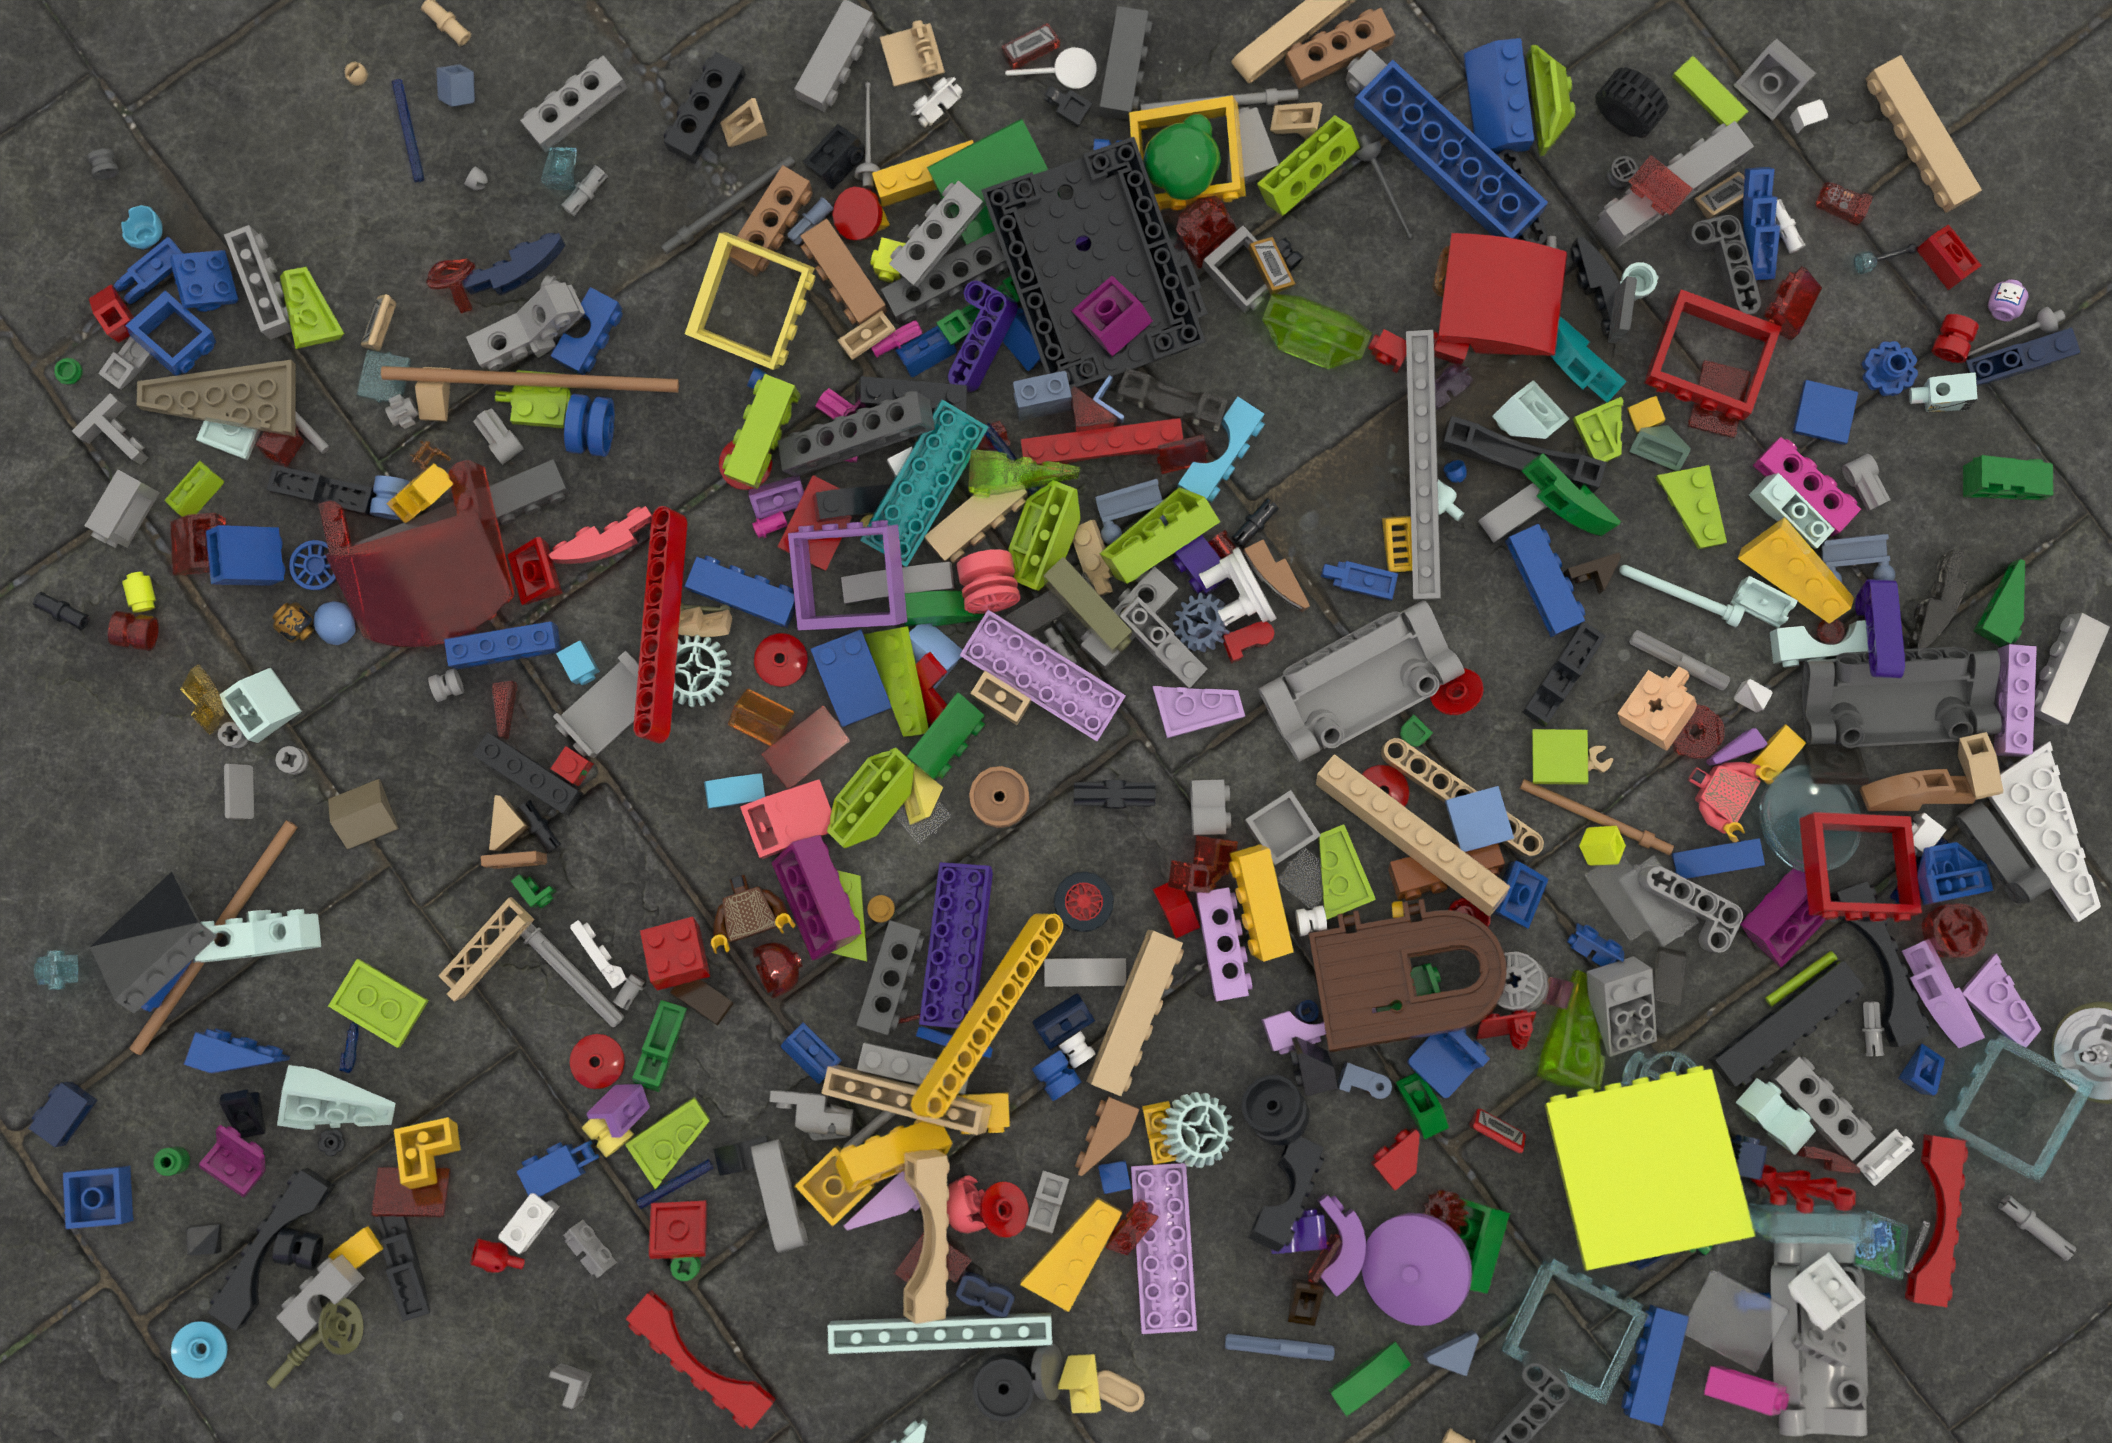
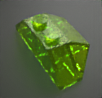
M1272 294L1262 318L1280 351L1326 369L1362 359L1372 335L1368 329L1350 315L1301 296Z

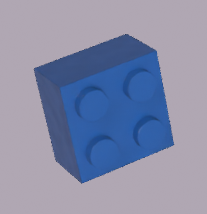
M130 1166L76 1170L63 1173L66 1229L116 1225L133 1221Z

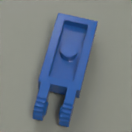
M168 237L127 269L128 272L115 282L114 288L122 292L136 281L138 284L124 296L128 304L135 303L144 296L145 292L150 291L173 272L170 262L171 255L184 253Z

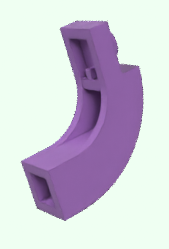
M1324 1194L1317 1201L1335 1223L1340 1241L1335 1256L1316 1272L1337 1297L1358 1276L1365 1259L1366 1239L1364 1229L1356 1213L1350 1209L1342 1214L1341 1211L1345 1208L1335 1196L1330 1198L1327 1194Z

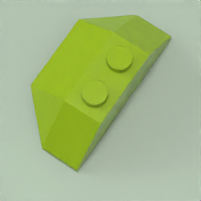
M1531 45L1526 57L1539 156H1544L1568 127L1572 118L1575 117L1574 102H1570L1569 93L1572 90V81L1570 76L1567 77L1566 67L1537 45Z
M1052 480L1047 486L1027 498L1008 548L1009 553L1012 554L1015 568L1014 578L1018 583L1039 591L1045 585L1043 575L1062 557L1066 559L1080 522L1077 489Z
M897 748L868 757L834 799L827 832L844 848L877 836L911 795L914 763Z

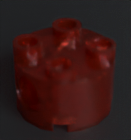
M1962 903L1938 906L1922 922L1925 940L1929 939L1938 956L1943 958L1974 956L1983 949L1989 930L1986 918L1975 907Z

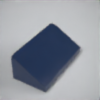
M1076 993L1033 1020L1032 1023L1050 1050L1095 1022V1019L1079 994Z

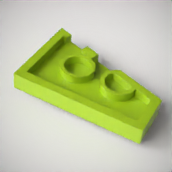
M307 267L284 271L280 276L295 348L298 349L341 339L344 332Z
M1709 465L1661 474L1655 477L1659 486L1661 485L1666 492L1670 504L1675 507L1681 517L1682 524L1698 549L1727 543Z
M1343 824L1321 833L1318 841L1323 905L1326 920L1337 916V914L1374 901L1376 898L1345 825Z
M838 871L840 883L844 892L849 897L851 909L854 916L859 920L862 933L850 944L831 953L868 962L861 876Z

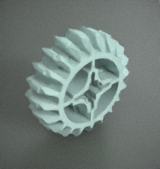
M685 635V644L682 645L678 639L676 662L684 653L693 651L690 653V658L686 663L676 665L675 673L687 676L689 691L681 689L676 681H674L673 699L679 696L678 703L683 705L688 698L690 707H694L696 699H698L700 706H705V697H708L713 703L715 702V697L712 693L716 692L720 696L724 694L718 688L720 684L726 687L729 686V682L724 680L723 676L729 677L732 675V672L723 670V668L730 666L731 661L721 660L727 655V652L725 650L717 652L721 646L718 642L710 646V637H706L703 643H701L699 635H695L694 642L691 641L690 636ZM701 650L712 655L716 668H710L702 664ZM693 665H697L698 668L703 670L696 677H693L690 672L686 671L691 667L693 668ZM715 676L709 686L697 691L700 682L704 678Z
M1194 1092L1190 1096L1188 1094L1182 1095L1181 1101L1174 1100L1172 1102L1173 1108L1165 1110L1169 1118H1163L1161 1122L1167 1125V1129L1161 1130L1160 1133L1167 1135L1168 1139L1164 1140L1163 1144L1171 1145L1168 1153L1170 1155L1177 1154L1175 1161H1185L1187 1167L1195 1165L1196 1168H1202L1204 1164L1207 1166L1213 1165L1214 1159L1220 1160L1223 1158L1221 1151L1227 1152L1229 1150L1225 1142L1233 1140L1228 1135V1131L1233 1130L1234 1127L1227 1125V1121L1232 1116L1223 1114L1226 1106H1218L1219 1099H1210V1095L1207 1093H1203L1200 1096L1198 1092ZM1196 1107L1195 1113L1191 1114L1190 1120L1184 1122L1183 1118L1187 1112ZM1197 1126L1196 1128H1199V1131L1204 1133L1198 1134L1199 1132H1195V1129L1190 1127ZM1181 1132H1182V1133L1184 1134V1136H1185V1142H1184V1140H1183V1138H1182ZM1207 1138H1211L1212 1140L1208 1147L1203 1151L1199 1152L1200 1147H1202L1204 1144V1141Z

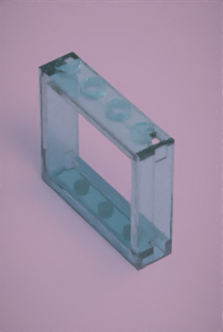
M1999 1034L1996 1041L1994 1039L1989 1041L1984 1051L1987 1054L1983 1064L1979 1062L1976 1064L1970 1075L1974 1080L1970 1087L1964 1086L1957 1098L1960 1101L1956 1111L1951 1109L1943 1123L1947 1125L1945 1128L1947 1134L1956 1139L1966 1141L1967 1145L2040 1184L2093 1091L2095 1084ZM2003 1048L2079 1087L2034 1167L1959 1127Z
M1747 1204L1755 1234L1754 1237L1771 1243L1874 1244L1873 1215L1853 1209L1840 1211L1834 1205H1814L1813 1212L1802 1213L1796 1210V1205Z
M1553 1259L1552 1263L1543 1260L1500 1350L1521 1362L1523 1357L1530 1353L1518 1345L1552 1275L1620 1308L1634 1317L1600 1388L1557 1367L1566 1375L1569 1387L1606 1405L1649 1314L1641 1310L1643 1305L1629 1297L1626 1302L1617 1298L1618 1292L1603 1284L1602 1288L1599 1289L1592 1285L1594 1279L1580 1272L1576 1276L1566 1272L1569 1266ZM1536 1366L1532 1367V1368H1534V1369H1536V1370H1538V1371L1541 1370V1368H1539V1367H1536Z

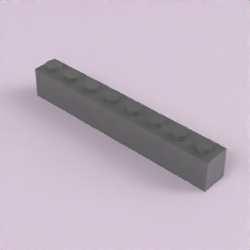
M552 459L413 518L407 523L399 524L354 543L366 573L372 577L382 578L391 574V569L399 566L402 568L411 566L417 562V558L424 555L431 557L439 554L442 551L441 548L450 544L451 546L460 545L466 542V538L471 535H484L491 531L490 527L497 524H510L516 520L515 517L523 513L526 515L533 514L541 509L540 506L549 502L550 504L559 503L565 499L566 495L570 494V490L559 464Z

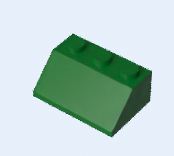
M957 693L907 755V758L933 780L936 781L938 777L943 779L952 768L949 763L955 755L960 758L969 745L966 742L973 734L976 737L986 725L982 722L985 719V715L960 693Z
M1447 1194L1440 1221L1456 1232L1468 1251L1472 1266L1470 1290L1488 1294L1510 1213Z

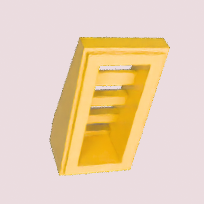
M1411 517L1382 518L1388 571H1412ZM1404 525V530L1392 531V526ZM1405 536V541L1393 542L1392 537ZM1406 547L1407 552L1393 553V548ZM1407 557L1408 559L1406 563L1394 564L1395 558Z

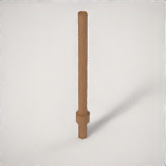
M1523 779L1519 789L1602 826H1617L1620 834L1638 841L1640 846L1647 849L1651 847L1667 855H1670L1673 851L1674 845L1656 838L1655 834L1647 830L1642 832L1544 787L1533 784L1526 779Z

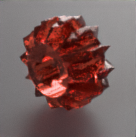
M1438 1190L1436 1194H1429V1203H1422L1426 1208L1422 1214L1439 1219L1452 1228L1456 1234H1461L1460 1226L1467 1225L1463 1220L1464 1216L1469 1214L1466 1210H1463L1466 1202L1459 1199L1457 1193Z

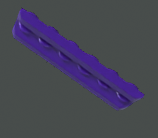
M939 862L919 1025L958 1029L978 998L993 877L991 866Z

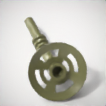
M346 1298L335 1305L332 1301L328 1302L319 1318V1330L303 1343H298L296 1348H293L288 1353V1359L267 1380V1384L275 1389L296 1365L300 1366L302 1364L301 1361H304L310 1355V1350L321 1341L330 1352L337 1355H344L354 1351L363 1335V1318L355 1303ZM337 1306L345 1308L349 1315L345 1317L341 1313H336ZM351 1324H353V1334L350 1341L348 1342L347 1339L349 1338L351 1333ZM327 1339L338 1341L340 1348L331 1345Z

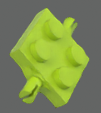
M517 370V372H526V373H546V372H533V371H520V370ZM514 386L512 392L496 390V402L511 403L510 421L512 424L554 428L565 427L566 411L571 397L570 388Z

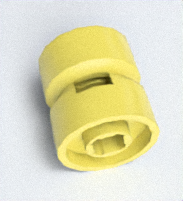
M590 1119L582 1127L591 1140H598L597 1148L606 1158L634 1136L629 1129L621 1138H612L605 1119Z

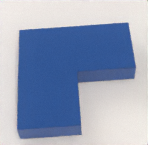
M922 1026L918 1027L916 1034L917 1037L946 1046L953 1036ZM988 1046L982 1056L990 1058L993 1049Z

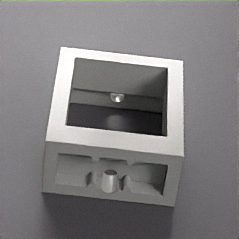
M1242 226L1204 259L1202 268L1236 305L1246 313L1250 308L1253 311L1256 310L1265 301L1263 297L1269 292L1266 285L1264 284L1246 300L1217 269L1240 247L1244 245L1248 249L1249 244L1257 241Z
M117 470L86 522L85 527L93 530L91 536L114 548L118 544L128 548L160 492Z

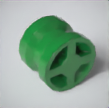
M699 1257L674 1258L671 1263L672 1275L680 1281L693 1279L701 1268Z

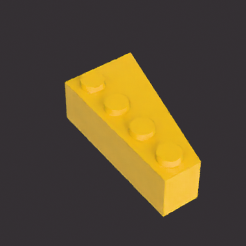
M1097 1197L1029 1273L1023 1277L1020 1285L1069 1312L1118 1222L1122 1211Z

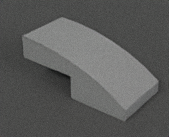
M129 337L119 353H112L98 374L122 390L138 375L153 356L134 339Z
M1046 1171L1042 1172L1026 1227L1052 1235L1069 1182L1068 1178Z

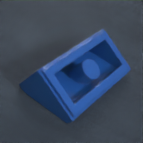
M938 326L901 346L900 349L895 350L911 377H915L957 352L955 345L951 346Z
M804 1022L781 1045V1048L818 1084L825 1079L829 1066L838 1065L842 1061Z

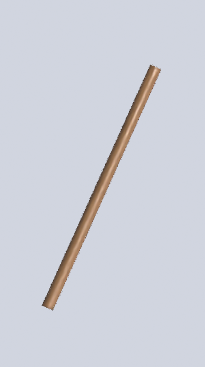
M382 366L381 368L382 380L679 392V379Z

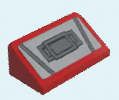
M1480 1108L1476 1110L1469 1123V1127L1514 1152H1523L1526 1139L1524 1132Z

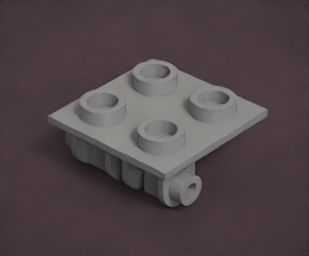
M1801 1304L1802 1332L1793 1335L1791 1342L1794 1344V1347L1808 1352L1810 1356L1816 1357V1359L1822 1360L1832 1367H1841L1842 1365L1848 1368L1851 1367L1848 1321L1840 1317L1831 1327L1824 1331L1813 1324L1808 1312Z

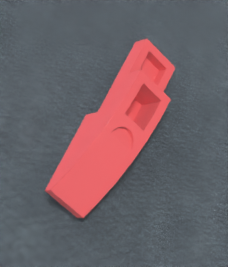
M646 506L642 509L637 507L627 514L628 518L619 523L615 521L604 528L605 532L602 534L595 526L591 528L589 526L584 527L575 534L576 537L571 541H562L555 545L553 552L548 555L555 563L559 564L586 563L613 556L638 544L633 534L651 523L652 514Z

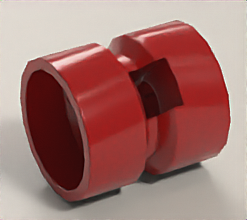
M1947 314L1940 328L1942 335L1937 336L1932 353L1948 362L1964 363L1971 349L1969 343L1974 341L1979 324L1966 316Z

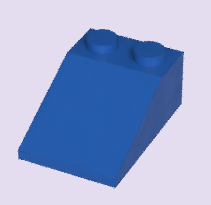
M862 630L811 648L816 665L842 727L892 708Z

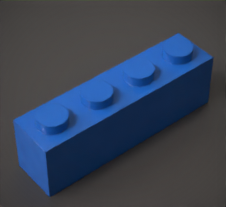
M1537 524L1510 536L1505 543L1550 637L1585 621L1583 617L1585 616V610L1579 601L1576 602L1572 594L1574 591L1573 585L1568 577H1564L1560 569L1562 567L1561 560L1557 553L1552 552L1549 546L1551 541L1547 531L1541 529L1540 525Z
M705 556L704 559L696 557L685 584L688 591L788 629L796 609L794 589L780 584L779 588L769 585L770 580L759 575H755L754 578L744 575L745 570L730 565L729 569L719 565V560L710 556Z
M1651 1304L1649 1310L1645 1311L1642 1319V1326L1645 1327L1643 1336L1638 1338L1635 1352L1638 1354L1636 1364H1632L1629 1371V1381H1631L1629 1392L1626 1391L1622 1399V1408H1624V1413L1627 1416L1659 1426L1663 1425L1689 1316Z

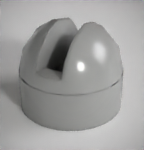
M474 167L466 178L465 185L473 190H482L485 188L484 184L487 183L488 179L482 170Z

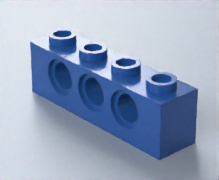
M552 621L444 639L448 666L456 670L553 654L561 651L558 626Z

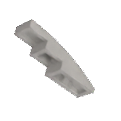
M952 562L902 567L905 593L955 589ZM886 570L841 577L844 604L850 605L871 600L881 601L889 599Z

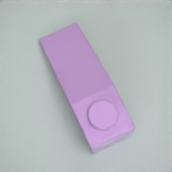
M905 1171L899 1173L844 1227L850 1230L906 1213L911 1208L914 1211L918 1210L920 1204L913 1190L905 1181Z

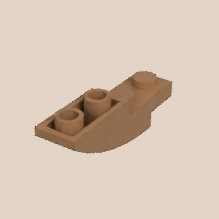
M1947 769L1904 773L1872 782L1860 788V793L1868 811H1919L1922 804H1973L1976 800L1966 776H1950Z

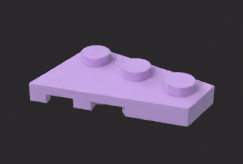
M1152 687L1167 739L1245 717L1238 690Z
M1992 954L1961 991L1969 1005L2019 1050H2025L2041 1031V1028L2026 1002L2021 1000L2015 990L2014 982L2010 975H2007L2002 968L2000 958L1997 954Z

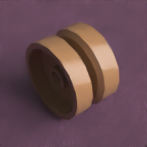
M1003 766L990 767L981 772L973 781L969 793L970 804L977 818L984 824L995 828L1010 827L1019 822L1026 814L1030 802L1028 786L1023 777L1015 770ZM1001 792L1004 793V800L997 802L994 795Z

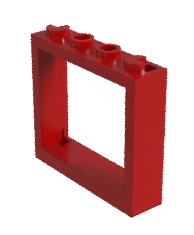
M1681 289L1672 302L1644 384L1657 388V392L1666 391L1674 394L1678 400L1698 403L1705 410L1725 413L1729 419L1734 417L1744 421L1752 413L1781 326ZM1681 312L1765 342L1744 402L1661 371Z
M1813 812L1799 818L1809 915H1819L1825 918V920L1837 919L1838 916H1845L1847 921L1861 920L1863 917H1869L1870 921L1873 922L1885 921L1887 918H1894V922L1911 921L1912 916L1922 913L1911 816ZM1823 830L1892 833L1900 904L1831 902Z

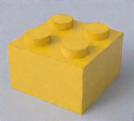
M838 1145L795 1185L832 1227L875 1186L873 1183L848 1193L835 1165L842 1150Z

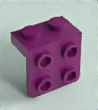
M219 1125L216 1128L217 1143L199 1163V1168L244 1198L265 1173L264 1150L254 1142L248 1144L242 1140L240 1133L230 1126L225 1128Z

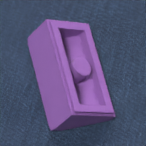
M792 476L759 486L758 489H750L748 493L756 518L763 519L779 511L786 512L796 509L804 489L800 476Z

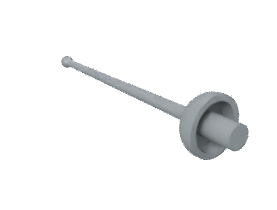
M867 82L865 84V163L860 164L856 168L855 178L863 181V188L873 189L872 173L879 171L880 168L871 163L869 93L871 84Z
M2045 307L2039 311L2036 323L1969 352L1968 356L2039 327L2046 333H2054L2058 331L2057 322L2064 320L2065 314L2062 310L2053 313L2049 307Z

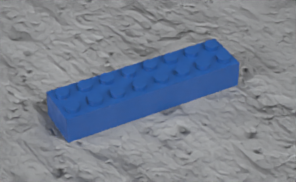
M1394 60L1356 96L1354 108L1492 236L1518 239L1544 212L1548 202Z

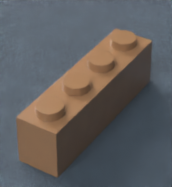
M825 219L801 235L803 245L800 246L801 250L808 260L814 259L818 265L815 267V270L821 280L825 281L827 279L832 286L829 289L830 293L837 303L843 302L847 308L844 310V313L851 324L857 323L859 326L881 310L884 314L887 312L885 303L828 219Z

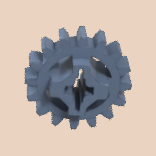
M1199 593L1198 599L1191 595L1189 596V604L1181 603L1183 611H1176L1175 613L1180 617L1178 621L1173 622V625L1179 628L1175 635L1181 638L1180 641L1193 651L1198 649L1201 652H1206L1207 646L1214 650L1216 649V641L1224 642L1221 637L1222 634H1229L1230 632L1225 628V624L1218 613V610L1225 608V603L1212 594L1206 596L1203 593ZM1197 621H1200V622L1204 621V622H1207L1208 624H1204V623L1199 624V623H1197Z

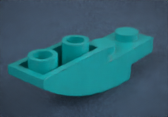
M1560 316L1555 356L1551 357L1579 387L1584 390L1588 386L1608 403L1627 381L1586 347L1590 341Z

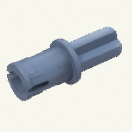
M821 197L807 214H802L803 218L788 232L787 236L794 244L799 245L802 242L801 235L818 225L834 208Z

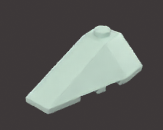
M288 1065L282 1089L277 1125L304 1130L315 1129V1125L330 1124L331 1128H340L341 1123H354L359 1127L392 1125L396 1103L317 1069Z

